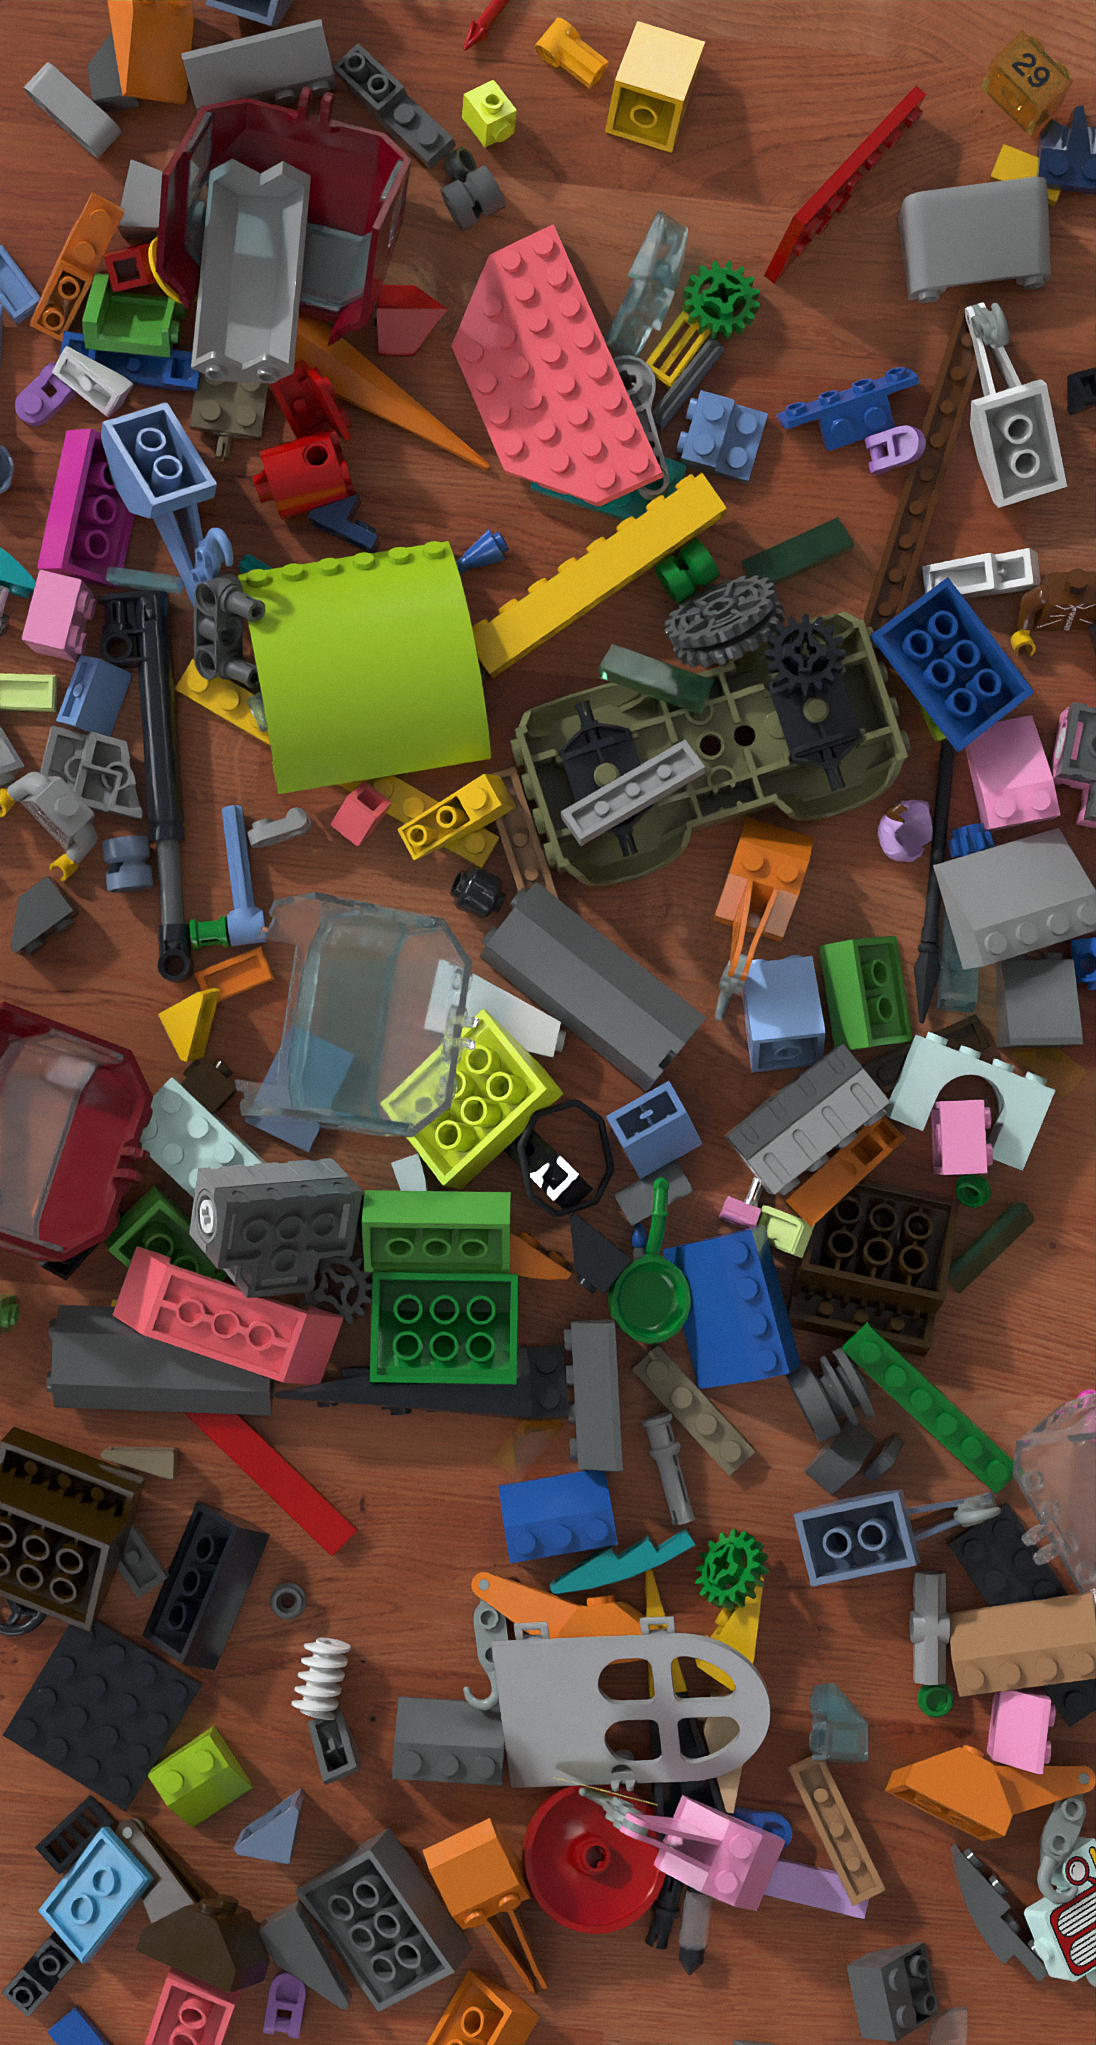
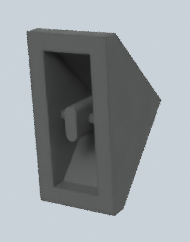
M847 1418L840 1424L841 1433L828 1439L803 1471L830 1494L835 1493L859 1471L877 1439L860 1424L853 1426Z
M341 1708L332 1711L335 1715L334 1720L316 1718L307 1722L322 1780L325 1785L359 1771L363 1760Z

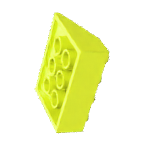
M482 1009L382 1106L441 1184L446 1187L463 1189L525 1130L535 1111L550 1107L564 1093L529 1052L486 1009Z

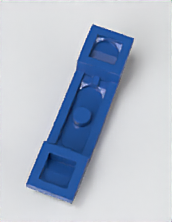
M64 331L60 355L64 348L68 346L124 376L135 386L166 390L198 391L201 372L191 368L192 352L172 349L171 357L91 350L85 349L84 334Z

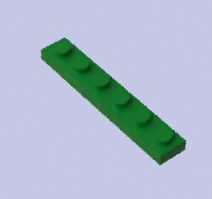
M868 1322L842 1346L845 1354L995 1494L1022 1470L1020 1465Z

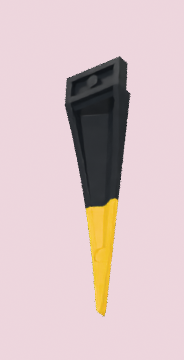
M649 1569L645 1571L646 1617H665L653 1571ZM667 1624L657 1625L660 1629H667ZM676 1657L671 1661L674 1692L680 1698H689L678 1658ZM648 1662L649 1699L655 1696L653 1672L650 1662ZM683 1718L679 1720L678 1730L681 1753L688 1758L707 1756L696 1718ZM650 1720L651 1760L657 1759L662 1755L659 1726L654 1720ZM715 1778L700 1781L652 1783L653 1816L673 1818L682 1795L726 1813ZM655 1831L656 1839L663 1842L666 1834Z

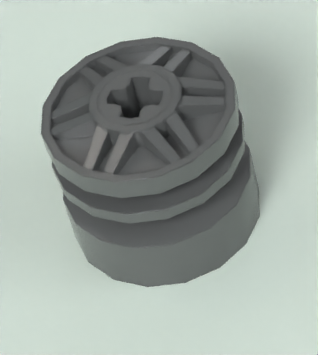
M840 1347L832 1351L838 1366L834 1369L824 1355L819 1357L823 1374L818 1377L806 1364L789 1374H785L788 1384L819 1443L841 1433L837 1418L841 1414H844L853 1426L858 1425L859 1422L853 1410L857 1406L867 1420L875 1416L871 1404V1394L856 1364L846 1356Z

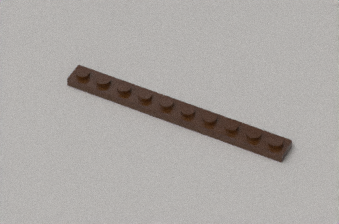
M963 301L959 304L922 424L921 432L924 434L926 447L922 456L910 464L863 617L866 628L872 627L874 633L904 611L978 369L974 345L965 317V308L973 304Z

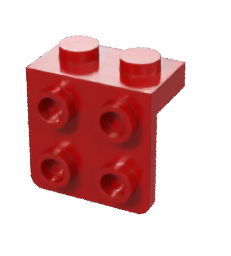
M301 359L294 363V373L279 379L275 383H267L295 439L327 430L330 427L332 429L335 428L336 433L345 443L352 439L348 428L352 427L351 421L342 407L339 408L333 398L337 396V393L328 377H323L317 366L311 368Z

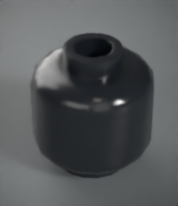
M472 866L466 871L460 870L451 887L450 896L454 897V905L457 909L483 919L488 917L492 911L499 912L505 901L506 893L502 892V881L497 875L477 866Z

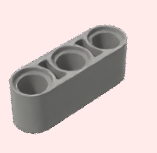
M49 62L23 87L25 93L37 106L97 159L122 134L119 126L101 108Z

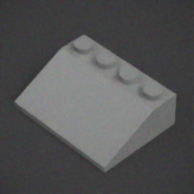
M1059 828L933 865L963 970L990 965L1096 931V890Z

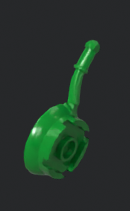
M664 1177L657 1178L653 1183L652 1223L645 1251L646 1255L624 1268L609 1287L607 1295L609 1313L616 1320L620 1329L633 1340L647 1344L666 1341L678 1333L688 1318L691 1306L690 1287L684 1274L672 1262L659 1255L664 1238L666 1216L669 1215L667 1204L668 1189L670 1187L668 1180Z

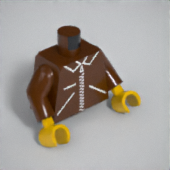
M1077 568L1070 572L1046 574L1037 587L1023 595L1017 627L1020 628V631L1015 632L1011 637V645L1016 656H1018L1019 648L1026 644V651L1029 656L1035 653L1036 646L1030 635L1031 630L1087 629L1089 625L1096 621V571H1085Z

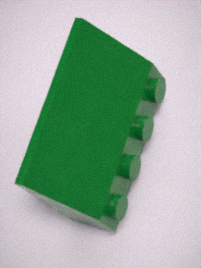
M373 1272L370 1382L517 1385L518 1274Z

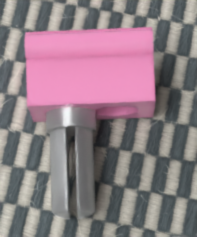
M756 1177L753 1178L744 1202L730 1196L726 1198L718 1219L743 1229L756 1227L762 1210L757 1206L763 1190V1186L759 1182L755 1196L751 1200L758 1183Z

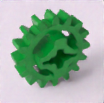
M715 260L712 262L711 270L709 271L705 266H699L698 276L690 275L688 280L689 286L685 287L683 292V298L687 299L684 301L683 311L691 312L688 323L698 322L700 324L698 333L700 334L706 329L711 330V339H715L718 332H723L726 340L730 339L732 330H735L739 335L743 334L745 324L749 326L753 324L754 314L758 312L760 303L755 301L759 297L760 290L756 288L751 289L755 278L753 276L744 278L745 268L743 266L738 268L737 271L731 270V261H727L725 268H720ZM710 283L709 289L703 290L702 294H698L702 287ZM744 306L743 310L733 318V311L740 310V307Z
M732 1529L729 1536L723 1532L719 1533L718 1543L711 1540L708 1542L710 1551L708 1553L701 1552L700 1557L704 1559V1563L696 1566L695 1569L702 1574L695 1581L696 1585L702 1587L699 1594L708 1599V1602L720 1609L724 1607L729 1611L733 1610L734 1604L741 1608L745 1607V1598L747 1596L755 1599V1587H764L765 1585L760 1580L761 1575L769 1573V1569L762 1565L769 1558L768 1554L762 1551L764 1544L744 1530L741 1533L736 1529Z

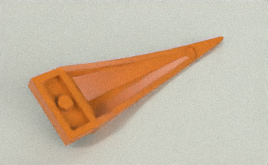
M299 314L294 363L303 359L311 368L317 366L323 377L327 376L337 393L336 397L400 426L483 470L489 469L490 466L486 460L341 337L339 341L328 346L329 336L333 329L321 319Z

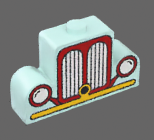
M1078 1837L1071 1855L1054 1871L1051 1879V1884L1057 1886L1055 1891L1058 1893H1066L1073 1885L1078 1886L1079 1890L1076 1896L1068 1903L1063 1904L1053 1903L1044 1897L1026 1908L1024 1916L1035 1940L1034 1948L1039 1957L1043 1959L1049 1976L1075 1982L1086 1975L1090 1984L1096 1988V1840L1094 1838Z

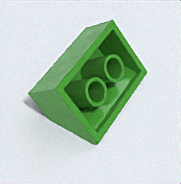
M897 936L851 939L819 946L820 964L823 970L826 1002L829 1008L834 1047L844 1044L851 1051L913 1041Z

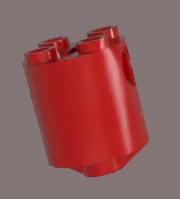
M335 428L259 450L264 470L252 476L261 504L271 500L275 501L281 520L310 512L313 509L356 495Z

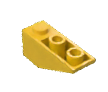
M483 774L397 830L413 860L416 861L487 826L514 809L516 805L500 776Z
M758 1586L754 1589L755 1599L749 1596L745 1598V1607L741 1608L734 1604L731 1611L726 1608L721 1610L715 1620V1623L719 1626L710 1637L739 1651L752 1664L755 1657L763 1587ZM695 1659L698 1668L734 1692L735 1683L726 1672L707 1661Z

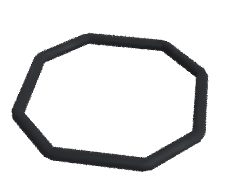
M572 1099L535 1111L518 1142L517 1150L527 1197L531 1202L557 1218L594 1206L600 1202L614 1172V1165L605 1121L602 1116L582 1101ZM576 1106L598 1122L607 1170L594 1198L555 1210L534 1195L524 1147L539 1117Z

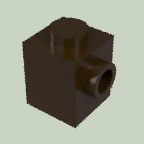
M205 1058L202 1062L196 1059L183 1072L186 1079L181 1085L211 1114H217L241 1089L230 1078L233 1071L219 1058L215 1062L208 1058Z

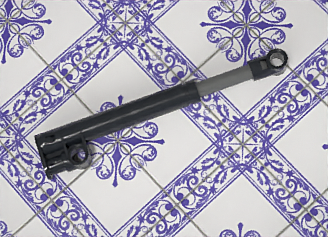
M150 590L104 594L98 596V604L104 605L105 625L102 626L101 653L110 664L121 669L138 668L148 824L151 827L149 829L150 843L156 844L162 924L157 926L159 946L157 967L163 978L173 983H183L190 979L194 973V963L191 957L189 924H185L179 843L185 841V827H183L184 812L169 593L166 591ZM118 642L127 643V651L122 657L116 658L111 656V648L114 644ZM174 957H181L185 964L183 972L177 976H171L167 969L169 961Z

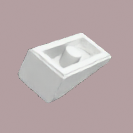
M68 346L64 348L52 371L53 374L108 418L122 406L133 386V383L124 376Z

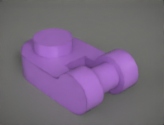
M55 362L45 366L39 376L20 392L16 398V413L27 425L34 427L43 425L77 394L76 391L52 373L56 365ZM52 385L57 392L49 398L44 391Z
M907 425L898 426L864 439L866 450L870 451L872 461L869 462L871 475L890 472L891 469L915 462L922 456L926 447L924 434L918 428ZM885 447H888L889 456H885Z
M285 1970L278 1972L272 1980L263 2033L274 2035V2032L278 2031L288 2033L290 2038L299 2039L307 1985ZM278 2009L292 2011L291 2018L277 2016Z

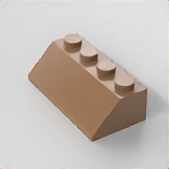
M1093 1592L949 1613L951 1657L959 1697L1096 1679V1606Z

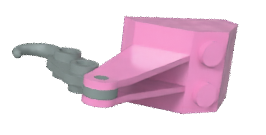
M587 1787L579 1789L581 1796L603 1806V1809L607 1812L605 1818L613 1822V1826L622 1833L660 1848L653 1864L659 1870L699 1892L727 1904L757 1911L785 1843V1840L781 1837L684 1795L680 1799L673 1818L642 1815V1812L633 1808V1804L621 1798L612 1797ZM648 1830L666 1834L663 1842L647 1835Z

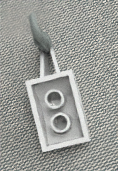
M982 302L965 308V317L974 345L984 397L971 401L970 427L977 460L994 504L1000 508L1065 488L1067 483L1047 384L1042 379L1024 385L1021 384L1003 347L1010 340L1005 315L997 303H993L991 305L992 311H989ZM984 344L990 349L1006 389L1004 391L995 392Z

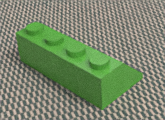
M364 1190L362 1214L364 1272L510 1274L511 1192Z

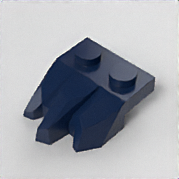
M1082 105L1073 109L1067 126L1051 118L1039 132L1036 177L1046 179L1047 189L1096 195V127H1087L1084 106Z

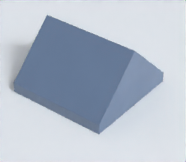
M302 1788L241 1830L233 1848L237 1855L285 1864L290 1863L297 1843L305 1793Z

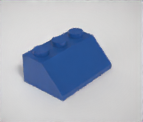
M584 1470L498 1486L510 1563L618 1545L605 1471Z

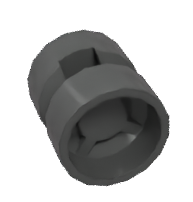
M485 165L468 173L464 183L456 180L440 189L443 201L461 231L480 222L481 214L491 216L506 207L502 192Z

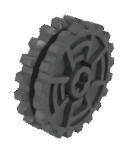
M754 575L749 579L746 576H740L733 581L726 579L719 585L715 586L712 584L706 587V590L703 592H696L691 596L690 600L681 602L678 605L679 609L672 611L669 614L670 619L665 621L664 624L666 627L664 630L674 646L673 651L677 660L679 659L683 665L688 663L693 668L700 664L705 668L717 662L719 665L725 664L731 658L739 659L744 656L745 652L749 650L755 651L760 648L759 644L767 642L769 636L776 632V626L778 624L781 625L786 619L782 603L778 602L777 591L773 582L771 583L767 577L761 579L758 575Z

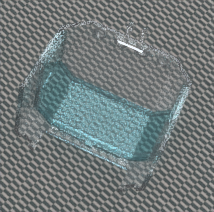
M319 892L274 900L269 910V914L273 919L269 927L261 926L256 938L296 945L274 1086L234 1079L236 1090L244 1092L245 1099H242L239 1104L241 1114L243 1116L381 1137L415 1136L451 1107L452 1100L457 1092L455 1075L457 1064L462 1057V1051L475 1050L476 1041L461 1037L463 1027L474 1028L478 1027L479 1018L468 1016V1011L465 1007L467 992L470 990L473 982L471 959L443 918Z

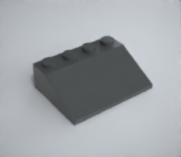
M391 1828L365 1841L295 1891L378 2012L454 1973L473 1949Z

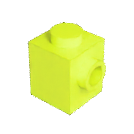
M494 80L464 94L462 118L485 148L496 142H503L514 134L517 110Z

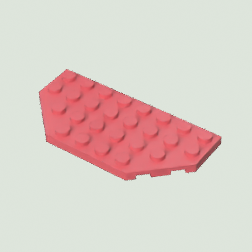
M554 224L489 254L451 347L506 474L518 479L523 478L532 481L541 487L563 495L568 494L580 498L586 503L597 507L663 478L664 476Z

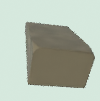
M108 1446L101 1452V1458L171 1480L178 1476L179 1449L177 1447Z

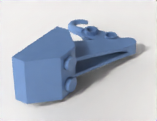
M165 402L102 422L101 439L114 487L130 513L149 519L153 518L181 576L190 602L194 607V592L197 584L220 576V567L224 560L227 566H232L233 550L228 536L221 528H211L206 538L203 539L197 503L214 498L217 484L169 404ZM173 511H175L178 524H177V522H176V519H175V516H174V514H173Z

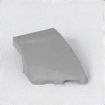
M52 726L39 773L44 776H57L63 779L91 810L139 820L142 819L143 812L138 801L135 787L136 782L134 773L131 770L127 742L92 731L85 735Z

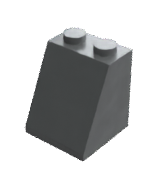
M1024 953L995 963L998 1048L1071 1047L1083 1044L1074 959H1063V953H1042L1041 960H1027V954Z

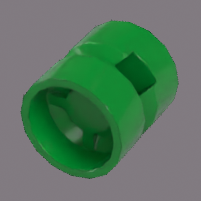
M693 538L678 548V555L676 557L668 555L653 565L660 583L677 604L695 594V586L705 587L720 577L715 561L697 538Z

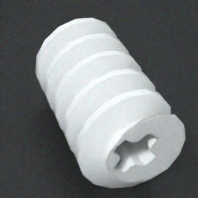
M319 1637L316 1639V1642L304 1644V1648L311 1651L313 1656L301 1658V1662L309 1666L310 1670L298 1672V1677L307 1683L306 1685L295 1687L294 1691L304 1697L303 1700H293L291 1705L305 1715L318 1719L334 1720L335 1715L330 1711L337 1709L338 1701L333 1696L340 1695L342 1690L341 1686L336 1682L342 1681L345 1673L339 1668L346 1666L348 1663L347 1657L341 1653L349 1652L351 1646L337 1639Z

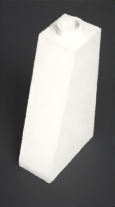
M442 959L427 1030L455 1036L482 1009H486L529 1053L553 1058L555 1051L562 1052L566 1031L560 1030V1021L454 962Z

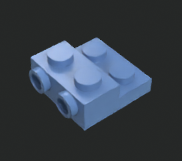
M700 390L698 399L691 398L685 419L692 420L689 432L681 431L676 452L682 454L680 462L687 464L688 468L748 484L768 413L734 404V399Z

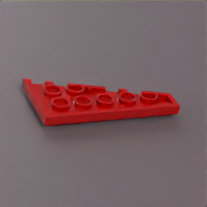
M915 86L793 216L764 274L768 280L775 284L794 260L806 251L816 234L821 235L832 221L831 216L836 211L840 214L846 208L853 197L850 193L854 191L864 176L876 167L887 149L891 150L898 143L904 133L903 129L906 126L911 129L923 113V110L919 107L927 95L925 92Z

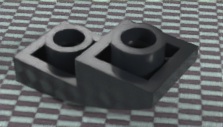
M54 1931L8 1983L1 1994L29 2017L49 1995L54 1986L77 1962L78 1958Z

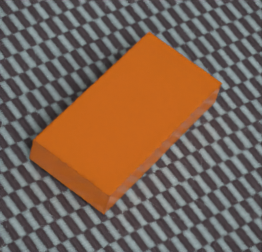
M262 946L195 973L202 991L211 988L220 990L217 1003L275 980Z

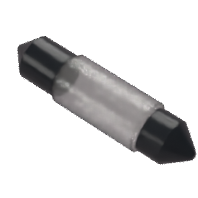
M687 1885V1888L684 1890L679 1934V1961L686 1973L692 1975L704 1963L705 1949L708 1946L713 1897Z

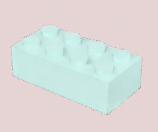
M171 1077L153 1096L150 1106L153 1109L152 1118L148 1126L143 1129L139 1142L142 1143V1149L150 1152V1157L193 1198L198 1168L210 1167L211 1169H217L221 1166H254V1164L267 1163L216 1114H211L181 1085L182 1082L178 1078Z

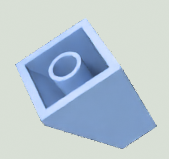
M791 955L781 960H752L745 985L741 989L751 1073L812 1066L823 1057L825 1043V1027L813 956Z

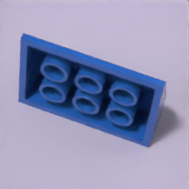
M948 577L870 636L957 752L964 749L1034 693L1033 689Z
M764 1225L663 1249L664 1258L682 1271L690 1287L691 1306L688 1318L683 1324V1330L699 1389L751 1382L789 1374L801 1366Z

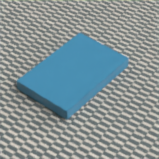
M102 1827L38 1911L81 1963H88L154 1878L110 1827Z

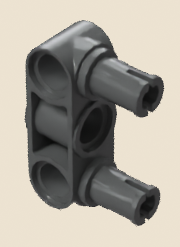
M226 573L201 582L195 587L193 622L194 662L197 671L205 679L210 680L215 677H220L224 680L234 679L247 685L249 688H254V685L259 686L260 683L257 667L243 659V617L250 622L259 621L264 616L266 608L263 601L252 598L244 593L241 582L232 573Z

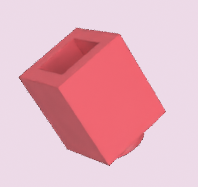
M363 781L346 797L330 825L356 846H359L376 830L392 802L367 782Z

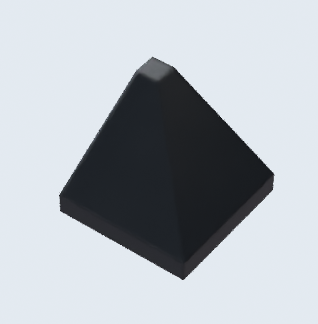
M1095 368L1071 373L1067 376V411L1071 416L1096 406Z

